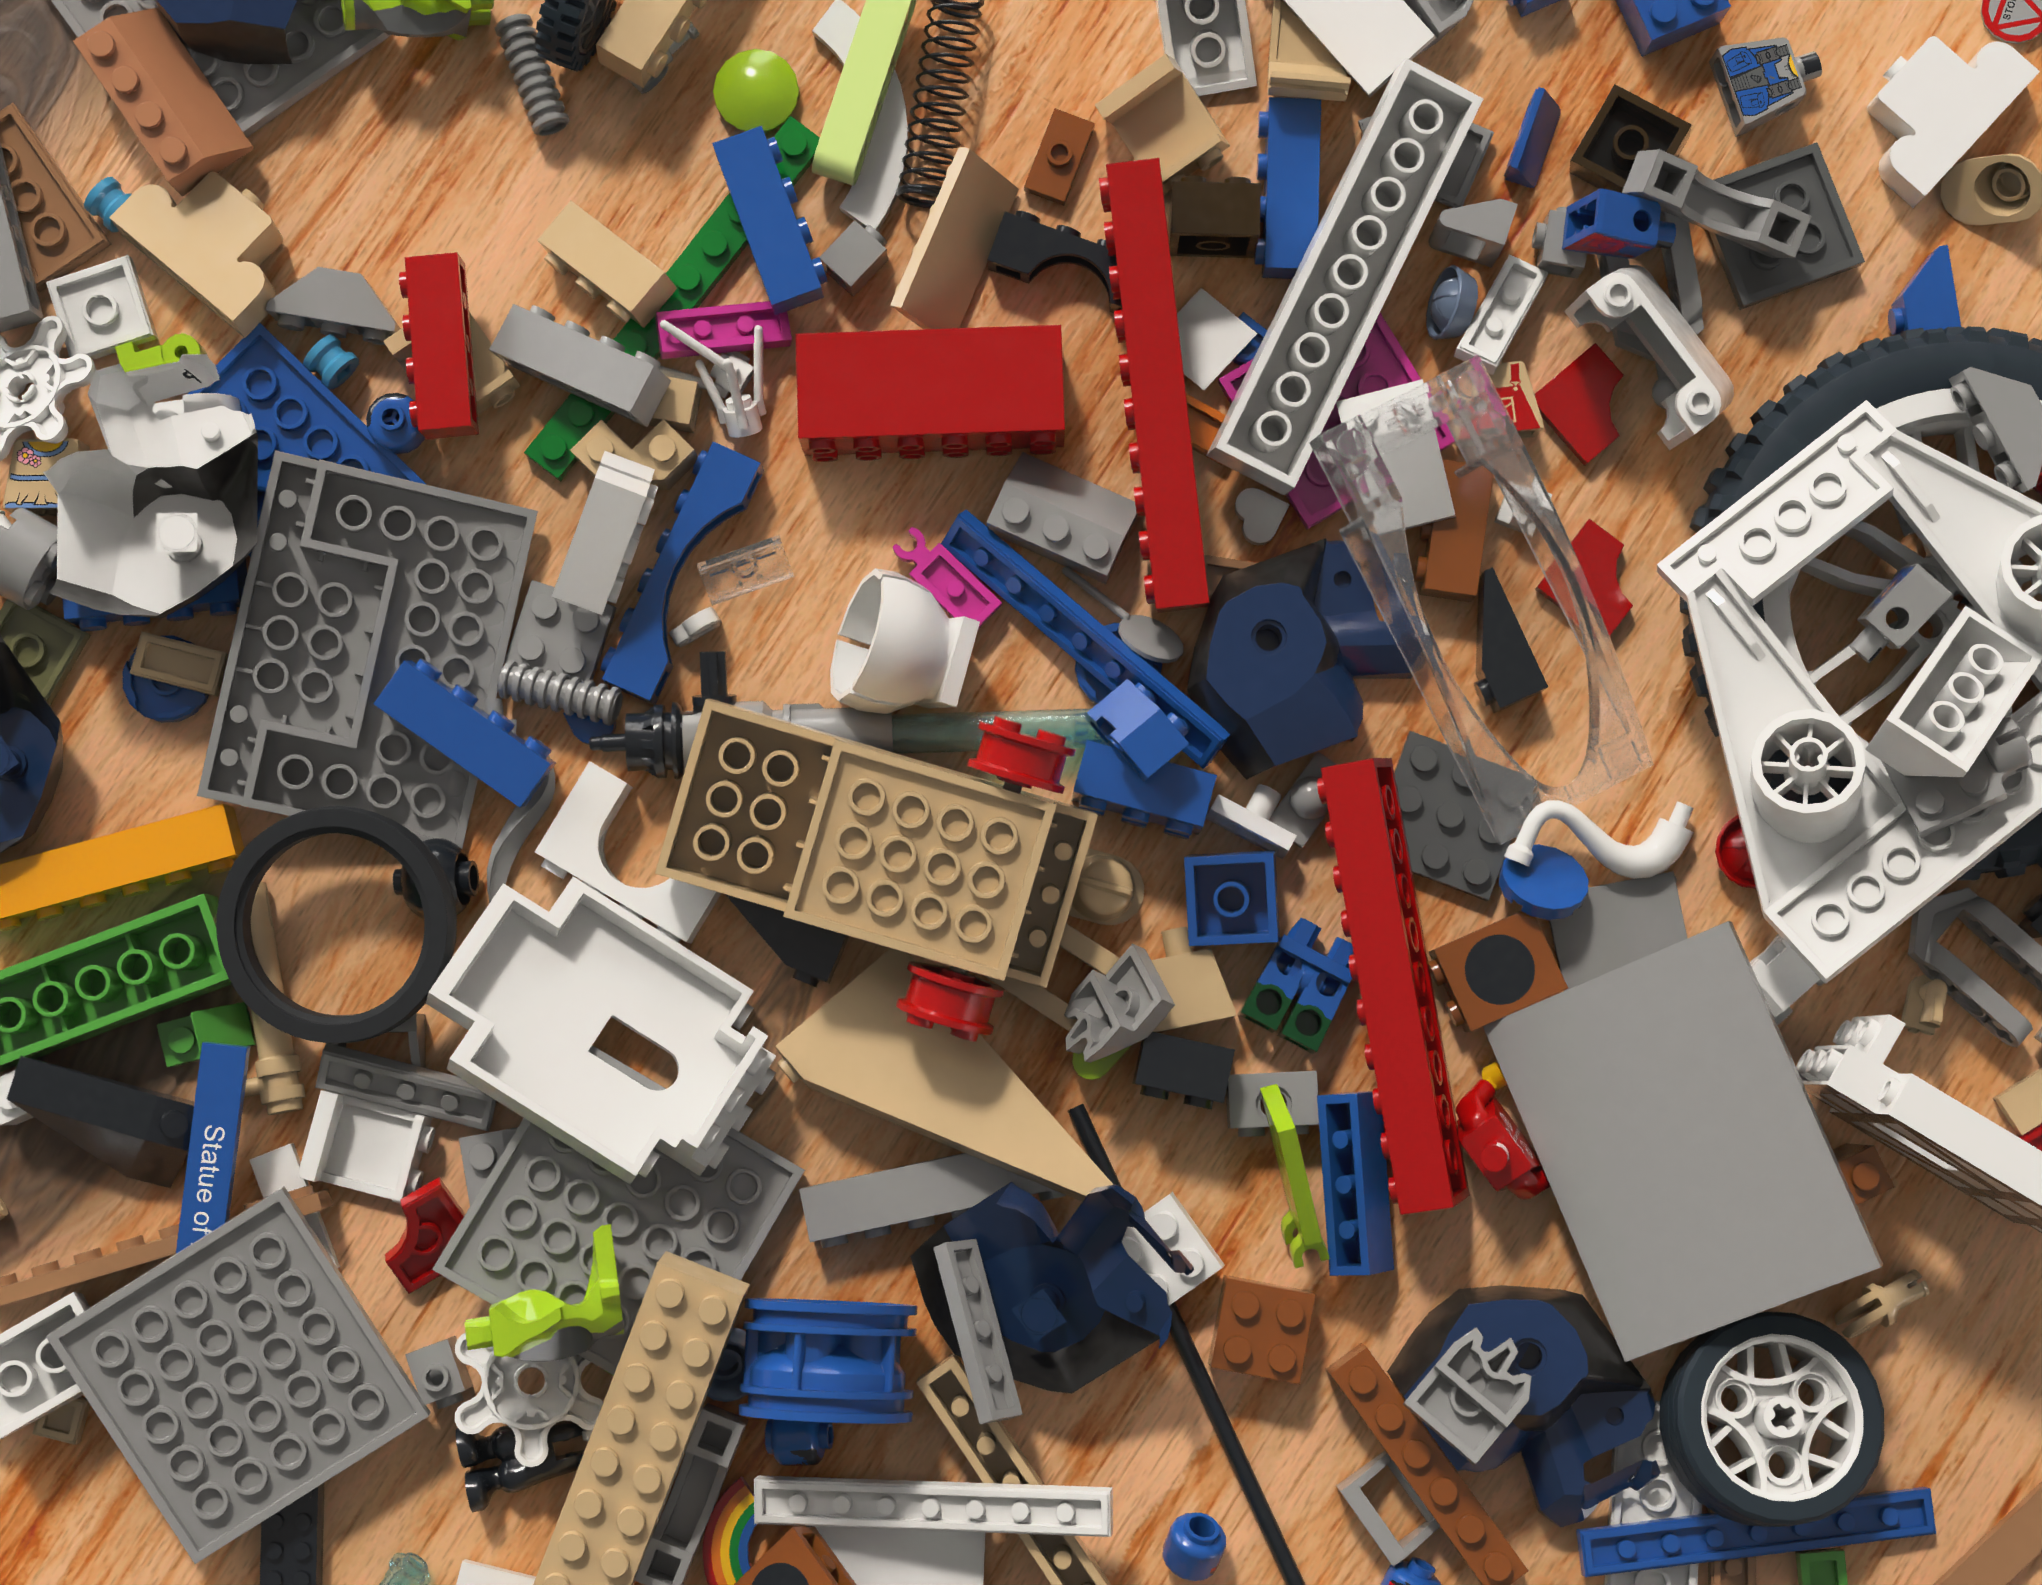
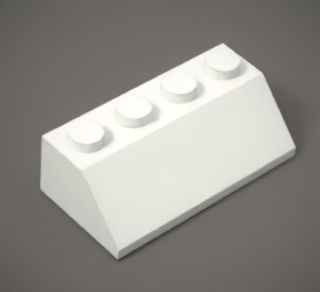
M1965 606L1865 750L1904 776L1964 777L2042 661V655Z

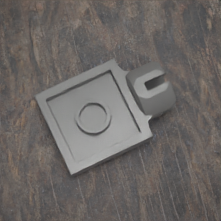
M2004 717L1964 777L1904 776L1881 761L1921 838L2008 798L2003 782L2007 777L2027 769L2033 764L2030 746L2026 738L2020 736L2018 731L2020 727L2011 717Z

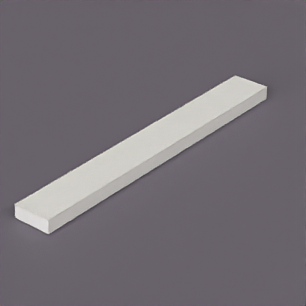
M758 1475L754 1478V1524L1111 1537L1113 1534V1487Z

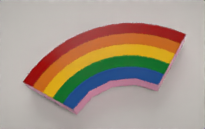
M742 1476L724 1492L716 1503L705 1529L702 1552L704 1573L708 1585H734L752 1567L749 1542L757 1525L754 1524V1493Z

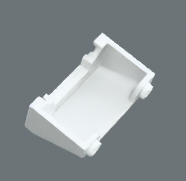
M1626 265L1604 276L1585 290L1564 311L1576 328L1586 323H1597L1603 325L1607 333L1625 320L1678 389L1661 402L1666 409L1667 418L1664 426L1657 432V435L1669 450L1711 423L1732 402L1734 387L1730 378L1653 276L1644 267Z

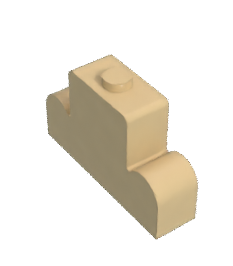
M210 172L178 205L165 188L149 184L136 190L109 217L124 238L244 338L269 314L266 311L267 302L275 297L276 293L259 266L283 242V236L271 217L263 211L265 205L250 190L245 188L241 193L218 173Z

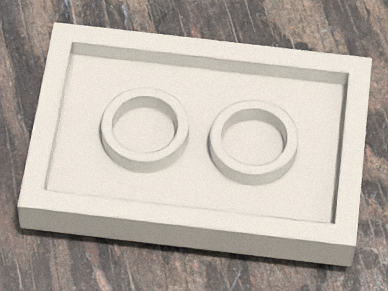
M1173 1192L1144 1212L1145 1220L1171 1251L1180 1250L1194 1267V1271L1187 1276L1185 1273H1175L1135 1227H1127L1122 1240L1128 1255L1166 1291L1169 1306L1225 1266Z

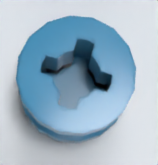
M107 177L97 183L89 192L84 202V209L92 216H100L103 219V225L112 233L118 232L119 230L109 217L132 193L125 194L121 190V184L115 178Z
M329 334L310 349L304 358L303 365L310 372H317L322 376L321 382L329 390H333L343 384L353 374L359 365V358L353 352H345L341 348L340 340L334 334Z

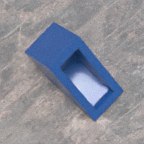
M1948 245L1939 246L1925 259L1891 304L1892 309H1889L1888 326L1892 335H1901L1905 330L1923 328L1925 331L1929 329L1942 328L1944 330L1947 327H1961Z

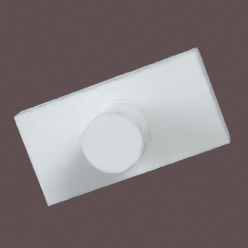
M1258 784L1246 808L1218 794L1206 816V819L1266 851L1275 850V855L1281 859L1288 853L1297 836L1269 821L1281 799V795L1274 789L1262 784Z

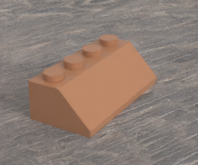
M159 8L110 16L73 40L166 180L181 196L190 192L208 173H219L254 149Z

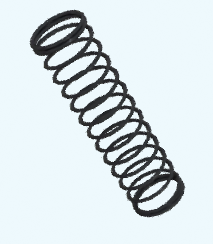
M930 0L933 7L927 11L926 15L931 23L924 28V33L929 39L922 42L921 45L926 55L920 58L918 62L923 72L919 73L915 79L921 88L913 93V97L918 104L910 110L915 121L908 124L907 127L913 137L907 139L904 144L910 153L902 158V162L907 170L899 175L904 185L898 187L896 196L907 204L930 209L935 201L915 198L905 193H921L937 197L941 187L928 184H909L903 179L905 174L913 172L929 179L944 181L946 177L924 172L944 175L947 172L936 168H912L906 163L907 158L917 156L926 161L951 165L954 156L941 152H915L909 147V143L912 140H920L933 146L951 149L958 148L961 145L956 139L946 136L917 135L912 131V126L921 123L940 131L960 132L963 130L961 124L951 120L938 118L920 119L915 115V109L924 107L930 111L949 116H962L966 113L964 108L951 103H923L917 98V94L920 91H927L931 94L953 100H963L969 97L966 91L959 88L942 85L925 86L920 82V77L928 74L946 82L959 84L969 83L972 80L968 74L949 69L928 70L923 66V60L931 58L949 66L965 68L974 65V61L964 55L946 52L929 53L925 46L928 42L933 41L940 46L958 51H973L977 48L974 42L960 37H932L928 33V29L936 25L943 30L961 35H975L980 31L976 25L964 21H935L931 17V12L938 9L955 17L977 19L983 15L979 8L983 7L985 0L970 3L953 0ZM945 8H951V9H955V10H964V11H973V12H976V13H978V14H977V15L960 14V13H956V12L947 10V9H945ZM942 24L967 26L975 29V31L957 30ZM939 40L963 42L973 47L954 46ZM938 57H953L970 63H956ZM935 73L954 74L967 79L947 78ZM934 90L954 91L963 94V96L944 94ZM931 106L949 107L962 112L945 111ZM928 122L944 123L956 126L958 128H947L937 126ZM928 139L944 140L955 144H943ZM924 155L944 157L952 161L934 159Z

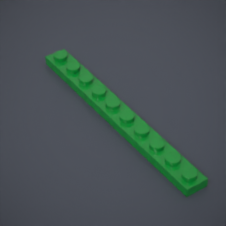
M790 116L774 137L783 158V162L776 164L781 179L790 177L794 187L813 163L820 137ZM730 193L666 272L677 289L658 312L698 308L749 244ZM656 314L644 328L630 318L613 339L626 348L624 350L625 353L634 357L637 351L643 352L656 360L661 355L655 322ZM571 393L524 453L561 482L578 461L570 450L600 420L607 424L615 413Z

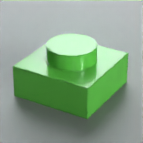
M1843 1549L1795 1551L1799 1585H1848L1845 1551Z

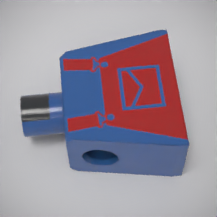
M1600 188L1567 206L1562 250L1631 259L1655 247L1670 249L1675 241L1676 225L1675 223L1660 220L1661 206L1658 202Z

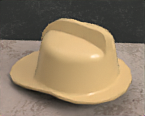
M2010 153L1971 158L1958 162L1947 172L1941 183L1940 197L1945 210L1954 219L1967 225L2018 222L2029 219L2042 206V172L2030 159L2019 154Z
M1088 848L1068 916L1104 925H1117L1128 921L1138 912L1144 899V883L1141 874L1131 862L1119 856Z

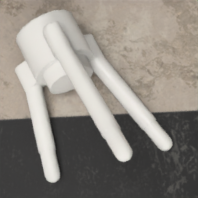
M663 320L660 322L662 329L714 363L710 376L716 379L714 384L720 396L724 399L730 393L724 360L730 358L733 362L742 394L754 374V367L749 364L750 358L740 352L722 353L719 356L668 321ZM663 366L659 367V370L668 377L696 381L700 388L706 389L700 377Z
M757 325L754 328V400L751 399L749 394H741L733 362L730 358L724 360L726 377L731 397L725 400L726 406L703 361L697 360L695 362L702 382L716 408L719 423L726 424L729 436L734 438L746 437L762 430L760 416L766 414L763 400V328Z

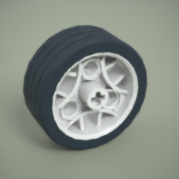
M1767 1311L1700 1334L1679 1354L1666 1376L1660 1399L1659 1430L1666 1457L1679 1481L1698 1502L1723 1518L1747 1526H1795L1822 1520L1841 1510L1865 1488L1878 1465L1884 1442V1408L1877 1382L1866 1362L1843 1336L1819 1321L1795 1313ZM1754 1347L1769 1349L1776 1378L1763 1379L1754 1377ZM1735 1354H1737L1738 1372L1725 1365ZM1788 1355L1799 1361L1793 1369H1791ZM1802 1382L1807 1383L1814 1392V1399L1810 1406L1804 1404L1798 1396V1388ZM1724 1388H1730L1737 1396L1738 1403L1733 1412L1728 1411L1721 1402V1394ZM1831 1411L1833 1422L1825 1417ZM1707 1421L1717 1426L1711 1434L1709 1433ZM1816 1429L1832 1438L1827 1458L1809 1453ZM1726 1435L1734 1442L1742 1456L1741 1460L1728 1467L1722 1462L1715 1449V1446ZM1774 1453L1779 1455L1785 1464V1472L1780 1478L1775 1477L1769 1469V1460ZM1809 1465L1820 1469L1811 1479ZM1746 1469L1748 1484L1736 1477L1735 1474Z

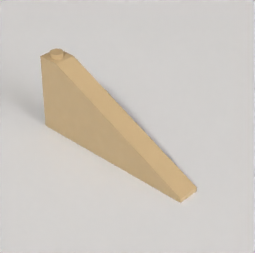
M890 948L775 1046L782 1057L777 1064L793 1083L801 1079L808 1088L1079 1201L1083 1202L1085 1197L1096 1187L1114 1185L980 1034L978 1035L977 1042L951 1035L950 1027L934 1023L933 1029H928L906 1021L907 1012L896 1007L898 998L906 997L912 977V972L907 970L909 961L914 960L906 952Z

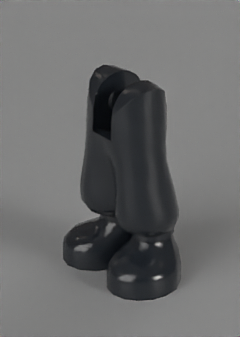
M572 1421L557 1422L550 1428L547 1443L549 1450L546 1459L538 1466L527 1467L519 1463L515 1457V1434L509 1426L499 1427L487 1437L481 1436L479 1433L466 1434L457 1428L456 1444L463 1468L475 1466L494 1458L502 1461L497 1466L466 1471L465 1488L472 1513L485 1510L493 1492L497 1489H502L508 1493H515L545 1480L577 1471L585 1450L555 1456L553 1443L581 1436L582 1431L585 1429H582Z

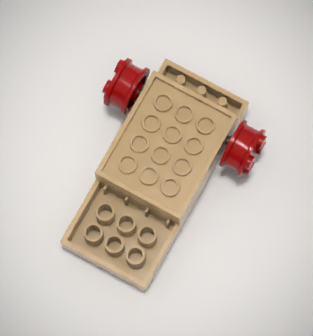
M709 698L705 700L655 874L784 911L783 917L950 965L949 968L909 961L907 970L912 972V977L906 997L898 998L896 1007L907 1012L906 1021L911 1024L933 1029L934 1023L950 1027V1034L955 1037L977 1042L979 1034H992L994 1026L988 1023L995 998H1002L1005 989L967 972L971 971L1005 981L1007 976L1047 988L1098 814L1094 811L1022 791V787L1031 789L1034 786L1056 793H1064L1065 787L1059 782L1066 758L1074 756L1076 749L1064 746L1065 736L1038 729L1036 737L1020 732L1022 728L1021 723L995 716L993 724L979 722L978 728L984 733L976 758H969L967 766L996 775V779L1005 782L1002 785Z

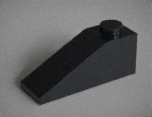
M1492 567L1485 570L1479 577L1476 676L1479 681L1474 683V687L1483 706L1490 705L1493 713H1496L1541 693L1548 688V685Z
M726 895L784 964L796 969L792 978L816 988L820 980L830 984L849 939L848 935L783 917L784 911Z

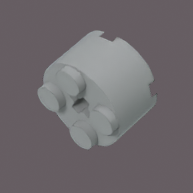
M23 507L18 508L9 515L16 519L9 529L0 525V595L18 606L30 610L40 602L48 606L56 598L55 595L46 592L54 587L57 579V526Z

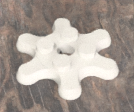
M56 316L43 318L35 327L31 339L20 347H10L6 339L0 335V461L7 457L15 440L21 434L34 430L36 436L44 442L56 444L63 441L68 434V425L63 416L65 410L63 400L72 390L91 384L96 367L88 355L77 354L67 359L59 358V352L67 338V330L63 321ZM29 383H34L30 385L28 391L24 395H22L23 400H20L18 398V395H20L24 391L26 385Z
M466 1333L457 1339L455 1344L457 1358L463 1364L475 1368L480 1374L482 1381L478 1394L471 1400L463 1402L455 1412V1423L460 1431L466 1434H476L492 1423L506 1424L515 1434L516 1444L514 1452L519 1463L527 1467H535L543 1463L548 1455V1433L550 1428L557 1422L563 1420L572 1421L582 1429L593 1430L603 1401L588 1394L581 1384L582 1371L591 1363L580 1355L548 1362L524 1361L506 1356L499 1357L494 1356L493 1347L468 1350ZM527 1368H537L544 1375V1386L536 1394H526L519 1388V1375Z

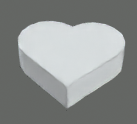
M1247 488L1237 496L1235 513L1244 522L1242 531L1245 539L1257 546L1270 542L1290 504L1260 489Z
M708 607L686 619L681 625L671 630L669 634L676 646L683 647L719 627L722 622L716 611L712 607Z

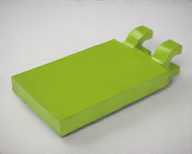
M1278 1084L1260 1088L1286 1200L1289 1205V1211L1281 1221V1232L1285 1244H1290V1255L1295 1269L1304 1267L1302 1255L1309 1249L1317 1250L1321 1262L1329 1260L1328 1250L1320 1234L1295 1125ZM1297 1227L1299 1233L1294 1238L1293 1231Z

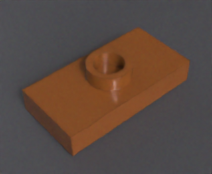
M1055 108L1024 185V191L1064 206L1094 131L1095 123Z

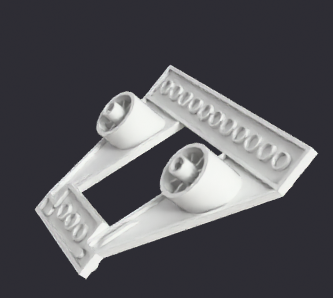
M1867 400L1657 564V573L1688 605L1763 918L1825 984L2042 812V661L2030 677L2041 692L2009 716L2020 727V730H2018L2020 736L2026 738L2031 749L2033 764L2029 768L2007 777L2003 782L2007 799L1921 838L1896 788L1865 750L1852 727L1842 721L1753 608L1756 603L1889 499L1982 617L2042 655V602L2033 598L2038 593L2042 595V504L1900 432ZM2027 554L2036 562L2034 566L2014 565L2019 558ZM2013 577L2031 578L2032 586L2023 592ZM1779 749L1789 757L1786 763L1767 762L1774 752ZM1835 756L1843 766H1830L1828 759ZM1763 773L1784 774L1785 782L1775 790H1772ZM1830 777L1850 779V783L1839 795L1828 785ZM1789 790H1793L1803 795V804L1786 800L1782 796ZM1819 792H1822L1829 799L1824 803L1808 804V795H1815Z

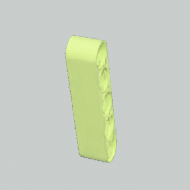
M917 0L865 1L815 151L812 173L852 186L856 184Z

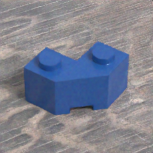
M1128 679L1090 709L1083 717L1106 745L1115 747L1143 781H1146L1189 744L1184 737L1188 734V730L1180 719L1172 712L1166 716L1155 704V700L1142 684L1138 682L1134 685Z

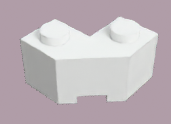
M1779 934L1764 952L1750 961L1777 1025L1793 1012L1790 1006L1815 983L1818 986L1824 984Z

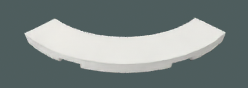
M835 0L814 27L812 33L816 39L823 43L837 57L844 67L860 16L842 0ZM895 70L858 180L851 187L848 195L840 205V211L855 220L862 227L866 228L867 225H871L877 231L886 220L896 200L897 188L900 187L901 182L899 175L904 171L905 167L902 158L907 155V148L904 145L908 139L906 105L901 84Z

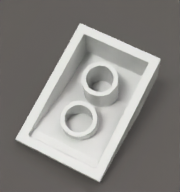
M1155 0L1164 54L1176 60L1198 96L1257 86L1245 0Z
M1423 379L1336 402L1370 538L1456 517Z
M72 1292L0 1334V1440L84 1395L46 1338L50 1332L90 1308L82 1293Z

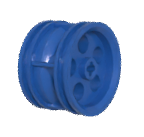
M745 1298L744 1308L753 1309L752 1321H744L743 1329H746L744 1374L743 1383L740 1384V1392L748 1393V1403L739 1405V1415L762 1419L824 1423L891 1424L912 1422L913 1412L904 1410L905 1399L913 1398L914 1391L905 1389L906 1373L900 1366L901 1336H916L917 1329L908 1327L909 1315H917V1305L810 1299Z

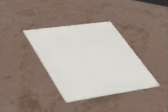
M1202 288L1177 313L1183 372L1204 391L1257 335L1254 330Z

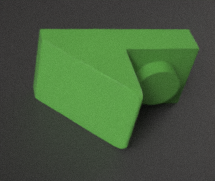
M245 1002L191 1012L190 1016L157 1024L167 1067H175L200 1060L202 1042L248 1047L256 1045L248 1006Z

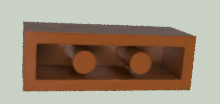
M1442 459L1456 517L1421 525L1420 539L1427 540L1425 557L1418 556L1416 560L1414 582L1421 583L1419 595L1472 602L1477 596L1494 467Z

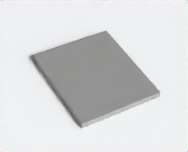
M1674 871L1657 874L1650 878H1636L1589 887L1583 905L1580 909H1575L1573 915L1564 919L1549 920L1558 967L1568 989L1687 939Z

